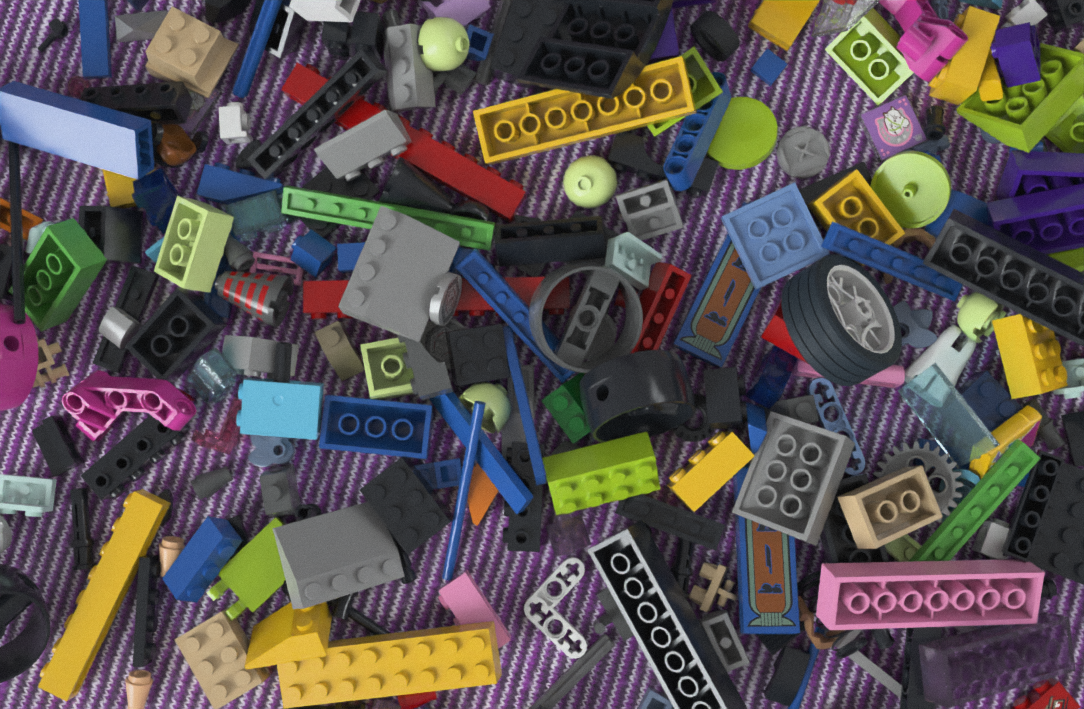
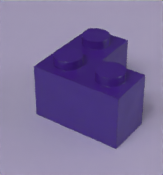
M1030 22L996 30L995 42L991 43L993 58L999 59L997 70L999 77H1004L1007 88L1041 81L1040 42L1036 26H1031Z

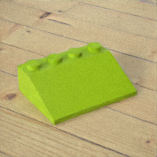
M1040 43L1041 81L1007 88L1004 77L1000 78L1003 90L1002 99L982 101L977 87V91L963 101L956 111L959 115L1005 145L1029 153L1084 93V53Z

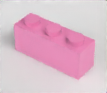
M465 570L440 587L439 593L441 595L438 596V599L446 610L450 608L455 615L453 619L455 625L494 621L498 649L511 641L510 633L468 570Z

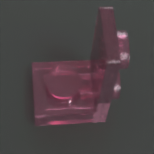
M236 398L233 399L220 433L210 429H206L205 433L195 430L191 440L202 447L230 455L232 448L235 447L238 441L240 426H237L236 418L238 410H242V401Z

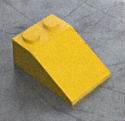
M290 602L254 625L245 661L246 670L326 656L332 621L327 602L304 609H293Z

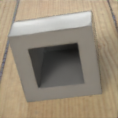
M112 306L104 316L99 332L123 350L142 324L122 309Z

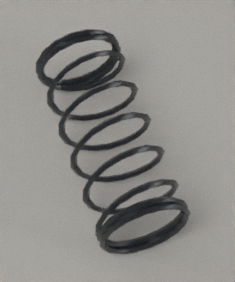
M821 570L806 576L797 583L798 592H801V598L803 600L813 599L808 606L809 611L812 613L817 611L810 610V607L818 599V595L803 598L802 595L806 590L820 583ZM814 579V580H813L812 582H810L809 584L803 586L804 584H806V583L809 582L810 580ZM817 617L816 624L824 625L823 623H818L819 618ZM826 628L823 634L825 638L838 637L831 647L833 651H837L835 654L837 659L845 658L857 652L868 642L866 637H861L840 649H834L836 643L853 630H846L836 635L826 636L829 630Z

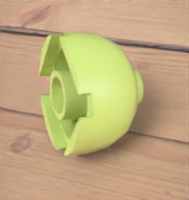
M434 17L433 19L426 20L420 29L418 45H423L424 54H420L421 60L432 71L454 70L464 63L468 55L470 46L468 34L463 25L453 18Z
M595 155L580 157L572 162L566 170L563 179L564 191L569 200L575 205L587 209L597 208L608 202L615 194L617 187L616 172L603 157Z
M976 291L970 296L965 294L957 304L959 308L957 314L958 325L962 332L976 343L982 342L979 337L983 334L987 337L994 331L992 320L1004 318L1006 312L1002 310L1004 305Z
M478 382L471 385L458 398L470 413H473L475 401L486 403L481 428L489 433L494 434L495 431L499 433L510 418L511 404L506 396L508 393L500 384L496 383L493 385L488 382Z

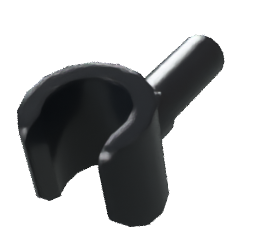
M56 18L49 22L52 33L38 47L39 51L43 53L53 41L68 35L69 31L64 21Z

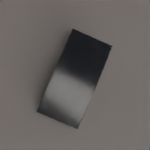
M788 644L782 648L773 664L775 672L764 690L765 699L790 707L804 677L810 658L809 652Z

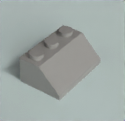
M405 24L388 27L382 32L385 68L388 70L386 79L389 110L391 112L436 107L433 72L421 60L420 54H424L423 45H418L419 33L423 25Z
M384 110L316 147L314 150L336 179H346L348 182L361 175L360 170L368 166L370 169H373L383 164L384 157L390 154L394 157L407 150L406 145L412 143L398 114Z

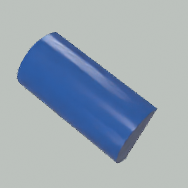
M325 395L319 448L427 459L432 438L433 406Z

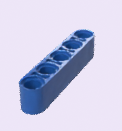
M713 72L711 74L723 93L697 109L696 114L688 115L685 118L665 160L663 169L670 187L675 191L686 190L692 185L730 103V89L726 76L721 72Z

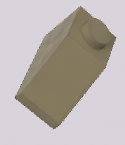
M338 320L314 332L325 356L342 382L365 371L364 364L344 323Z

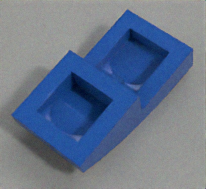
M460 458L414 465L422 473L432 489L458 486L460 483L462 472Z

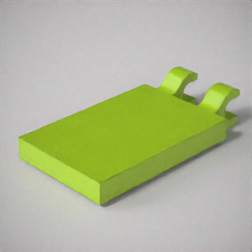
M275 517L221 569L218 574L221 580L207 592L213 601L219 599L229 588L239 597V600L225 612L231 621L237 619L247 608L252 613L255 612L282 587L285 581L273 528L285 525L279 517Z

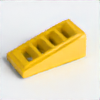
M991 48L978 84L982 101L1003 98L1001 80Z

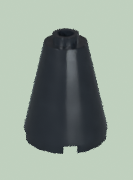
M399 157L379 199V202L445 214H448L454 203L450 202L451 195L402 157Z

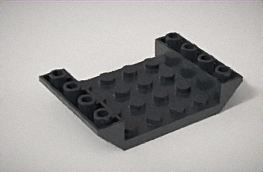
M1037 450L1036 454L1041 459L1030 470L1001 552L1015 559L1026 562L1030 561L1038 568L1084 585V470L1065 463V459L1042 450Z

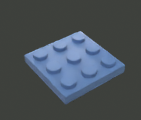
M795 182L721 217L755 290L800 270L826 255H830L828 249L821 247L823 243L822 236Z

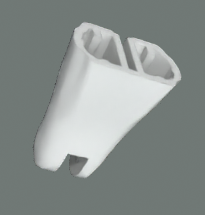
M955 324L944 330L938 339L905 370L904 381L931 402L940 406H944L962 370L976 347V342L969 337H966L956 350L951 347L962 331Z

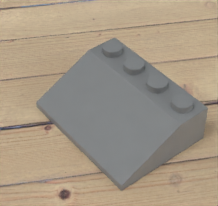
M380 206L338 306L345 315L420 343L430 318L429 308L432 296H434V293H439L440 288L437 287V284L442 276L449 272L460 242L405 214Z
M770 412L766 422L767 434L759 450L754 454L732 513L817 546L855 443L847 436Z
M369 502L273 528L293 609H304L405 577L399 552L387 526Z

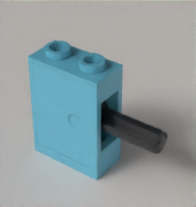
M277 342L274 379L248 377L243 380V383H240L238 398L242 400V410H238L236 424L240 426V434L317 440L320 437L324 383L290 380L291 343Z

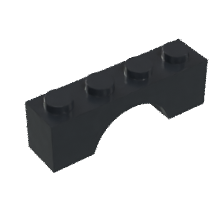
M625 131L616 133L607 161L614 168L615 172L626 174L627 171L636 174L637 179L651 182V179L655 181L667 179L663 166L655 163L646 153L643 137ZM704 157L692 185L686 189V194L694 198L706 197L719 162Z

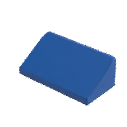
M746 402L751 452L755 454L767 434L765 411L762 407Z

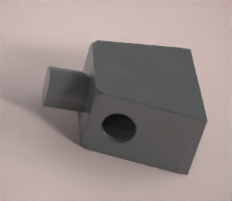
M294 464L266 469L260 475L266 515L273 518L295 515V509L301 504Z

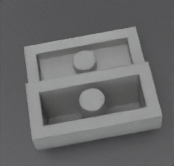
M668 179L616 195L629 233L641 241L683 228L676 197Z
M727 610L708 613L698 620L727 672L750 663Z

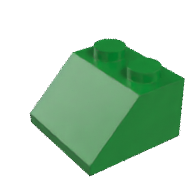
M586 373L577 374L541 400L573 444L590 432L581 402L579 386L581 379Z

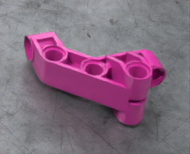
M878 0L882 6L895 16L905 32L897 43L896 48L903 53L909 69L927 82L932 81L948 63L947 59H952L968 41L967 35L950 20L940 19L928 0Z
M101 370L91 373L62 397L64 408L79 420L75 426L93 442L100 441L125 411L149 413L164 426L179 431L196 414V407L192 401L167 380L113 377Z

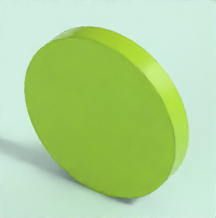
M749 97L731 98L706 155L709 159L719 162V166L727 169L742 170L760 164L772 153L777 142V121L773 112L768 106L756 99Z
M904 151L892 155L879 166L871 181L872 190L902 228H919L932 223L943 213L951 196V181L945 167L933 156L919 151Z

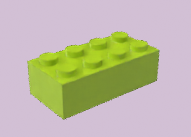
M647 432L542 458L556 516L660 490L656 458Z

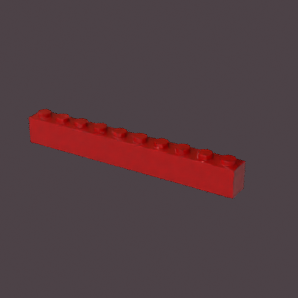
M297 62L281 90L290 99L304 105L332 77L329 76L326 79L319 75L320 71L310 64L303 66ZM363 95L334 124L349 130L388 109L377 102H374L373 105L368 103ZM398 115L412 143L406 145L407 150L394 156V158L399 159V157L406 159L426 176L469 200L478 201L480 204L487 206L493 214L509 223L512 222L526 198V191L523 190L524 186L513 179H510L509 182L500 177L501 173L490 166L486 169L477 164L479 161L467 153L464 156L455 152L456 148L444 140L441 143L432 139L433 135L423 128H419V130L409 126L410 122L407 119Z
M569 276L562 279L552 289L546 299L543 311H548L550 316L564 315V311L570 310ZM545 277L503 278L530 306L533 293ZM461 278L462 290L460 300L453 317H459V313L469 312V317H484L485 312H496L465 278ZM349 280L303 281V313L311 315L313 320H325L327 315H337V319H353V317L343 314L338 307Z

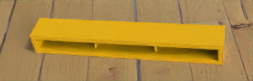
M144 489L134 491L127 496L123 504L125 510L112 526L111 531L114 533L110 541H107L101 548L99 555L102 557L98 565H95L88 575L87 579L90 581L86 590L83 589L76 599L78 606L74 614L72 613L67 618L64 624L66 630L62 638H59L52 648L54 655L51 661L47 662L41 670L40 677L42 679L38 685L39 688L65 701L78 694L138 572L139 557L147 554L171 504L170 502Z

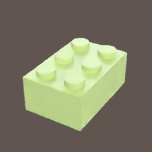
M177 196L154 272L184 289L210 293L234 217L205 202Z

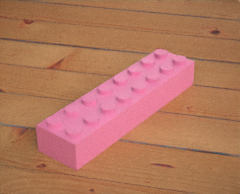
M1020 559L825 563L821 566L816 616L829 630L1037 624L1045 572L1030 561L1026 562Z

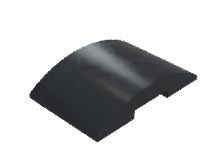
M565 0L566 4L547 37H539L517 77L518 83L611 99L619 96L630 87L649 62L666 26L673 0Z

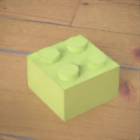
M398 338L360 344L370 399L384 400L414 394L410 379L414 378L412 368H406L403 353L407 352L405 342L400 343Z

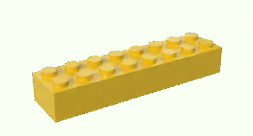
M680 56L646 65L630 87L613 99L555 89L475 110L473 114L485 164L493 165L696 114V108L685 59Z
M494 621L328 641L326 656L277 664L283 709L497 684L502 676Z

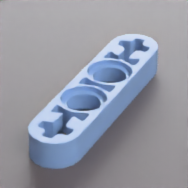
M826 378L813 379L807 385V394L814 395L819 422L823 429L835 433L844 431L848 438L855 443L850 457L858 460V463L855 464L856 469L853 470L852 467H846L844 473L857 475L865 468V459L833 385ZM816 383H819L820 386L825 385L826 390L823 391L825 399L831 397L832 402L819 406L818 402L823 401L820 394L814 393V390L817 388ZM829 406L837 410V418L832 422L824 418V410Z

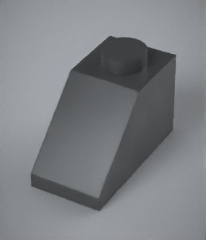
M814 395L756 404L764 408L766 422L770 412L805 423L819 421Z

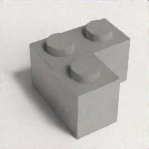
M225 335L220 367L230 368V373L256 377H260L261 372L268 373L267 378L274 379L276 344L279 341ZM292 344L290 376L295 375L299 348L297 344Z

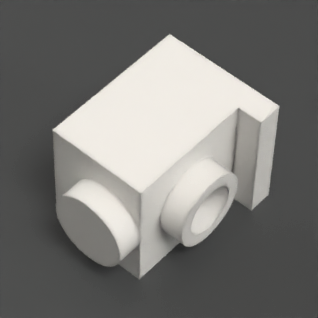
M1024 0L1005 16L1008 21L1001 26V29L1030 22L1031 26L1036 25L1048 14L1035 0Z
M231 102L227 103L225 107H219L220 138L226 144L252 142L253 137L247 132L251 128L250 116L243 110V104Z
M996 518L993 519V522L984 521L979 529L972 550L995 560H1006L1008 557L1003 556L1001 551L1010 524Z

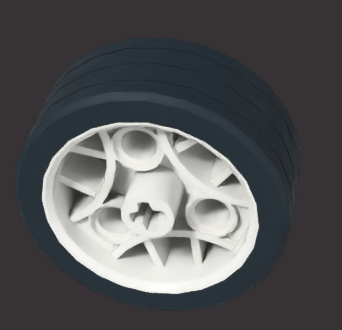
M836 254L826 255L786 282L782 291L781 306L788 333L806 362L824 378L838 385L850 387L887 369L899 359L902 348V334L895 310L878 282L858 263L844 256Z

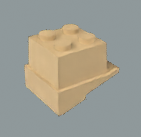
M172 6L145 51L148 58L145 66L150 75L165 82L183 81L187 90L209 99L238 49L239 44L224 38L221 31Z

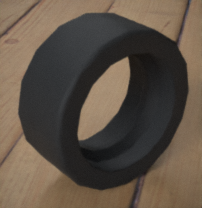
M706 10L690 26L691 34L697 44L717 61L724 62L740 46V41L733 28L713 11Z

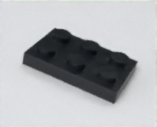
M326 167L302 187L372 200L380 194L379 189L362 170H360L361 175L347 182L346 179H336L328 167ZM298 216L309 230H313L324 239L342 225Z

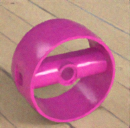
M0 303V411L14 409L26 400L34 385L38 368V341L31 319L25 313L26 322L24 324H15L13 306Z

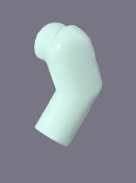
M44 221L30 229L25 252L31 254L46 227L54 224L53 222Z

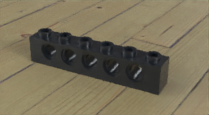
M361 49L271 135L248 160L264 179L278 177L382 78L388 70L371 50Z

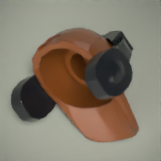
M155 122L151 124L154 162L162 167H182L196 153H203L207 147L208 135L206 132L197 131L191 140L179 125H162Z

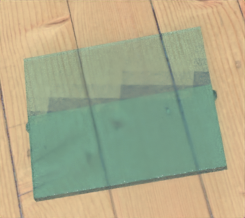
M936 363L921 374L915 375L912 381L898 390L945 453H950L949 458L952 461H957V468L974 459H979L981 455L1000 445Z

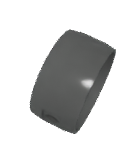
M574 262L552 271L537 286L529 306V324L537 346L549 359L570 371L588 373L604 362L632 352L641 334L643 312L636 291L620 273L607 266L592 262ZM591 270L576 305L570 310L569 321L553 353L545 340L542 329V312L546 299L552 289L565 277L579 271ZM618 286L624 298L626 308L623 331L618 341L609 351L596 359L583 362ZM585 310H589L590 320L585 324H581L580 314Z

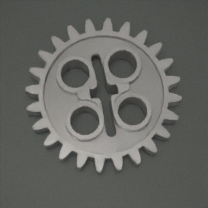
M915 440L912 448L905 441L902 451L897 446H893L895 455L886 452L884 456L887 459V463L883 461H878L877 463L883 470L874 471L873 473L881 478L901 468L910 467V460L919 458L925 464V473L932 466L936 468L927 478L929 484L930 480L935 477H939L945 482L946 486L943 490L936 491L932 489L941 514L944 513L949 516L951 511L948 507L956 508L959 505L953 498H962L963 495L956 490V488L964 486L963 482L956 481L955 479L962 475L961 471H953L957 461L948 463L947 459L950 453L947 452L941 456L939 454L940 446L938 445L934 450H930V442L928 441L924 448L920 447L918 440ZM940 518L937 521L942 523L943 520Z

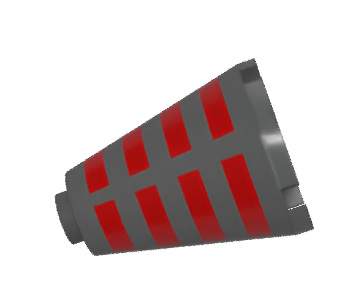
M225 271L223 275L220 274L217 277L215 289L218 290V296L269 326L276 328V326L278 327L283 322L291 302L287 301L288 295L293 296L294 280L291 276Z

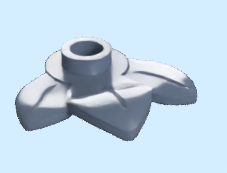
M901 301L893 307L900 329L904 333L902 346L909 344L915 348H925L932 345L938 339L933 332L927 330L932 320L933 312L931 310L919 309L911 311L906 301Z
M250 435L251 442L256 447L248 456L252 464L259 467H269L273 463L286 464L294 457L295 449L290 438ZM282 446L283 452L281 455H278V449Z

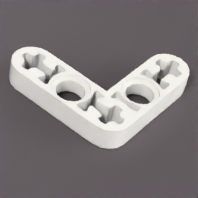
M571 556L563 560L526 600L524 612L527 618L570 658L576 659L585 654L587 649L586 639L554 608L578 583L585 572L581 559ZM568 563L571 565L578 563L577 570L579 574L575 575L572 573L569 575L567 581L571 583L568 586L562 578L556 576L559 572H561L562 576L567 573L568 568L566 565ZM552 581H557L562 585V591L557 596H551L547 592V585ZM541 602L542 612L547 615L550 610L553 614L549 615L544 623L541 624L539 621L543 617L538 612L530 613V603L537 604ZM557 619L562 622L563 629L560 633L552 634L548 630V623L551 620ZM568 629L572 631L568 636L573 641L578 639L581 641L579 644L581 650L577 651L574 649L570 651V643L565 638L562 643L559 641V639L565 636Z

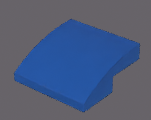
M951 189L950 200L945 210L935 221L926 225L924 231L936 239L953 209L988 225L987 203Z

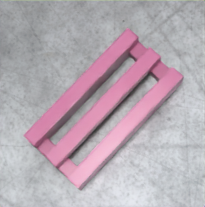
M253 252L255 262L250 267L249 272L255 273L256 269L296 275V279H293L294 285L302 287L304 269L298 266L297 269L257 263L258 259L295 264L290 260V257Z

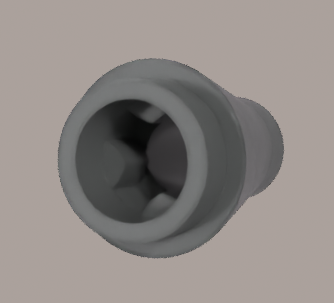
M229 233L224 247V254L233 270L244 272L255 262L253 252Z
M227 466L221 469L196 475V479L190 482L198 498L202 500L205 497L209 499L228 482L232 481L233 477Z

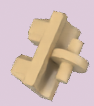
M704 562L699 575L712 581L709 589L706 590L694 585L689 596L692 601L701 606V610L710 612L717 594H721L717 604L722 607L725 606L728 598L736 601L737 595L731 592L735 582L727 579L724 588H721L729 567L723 564L715 565Z

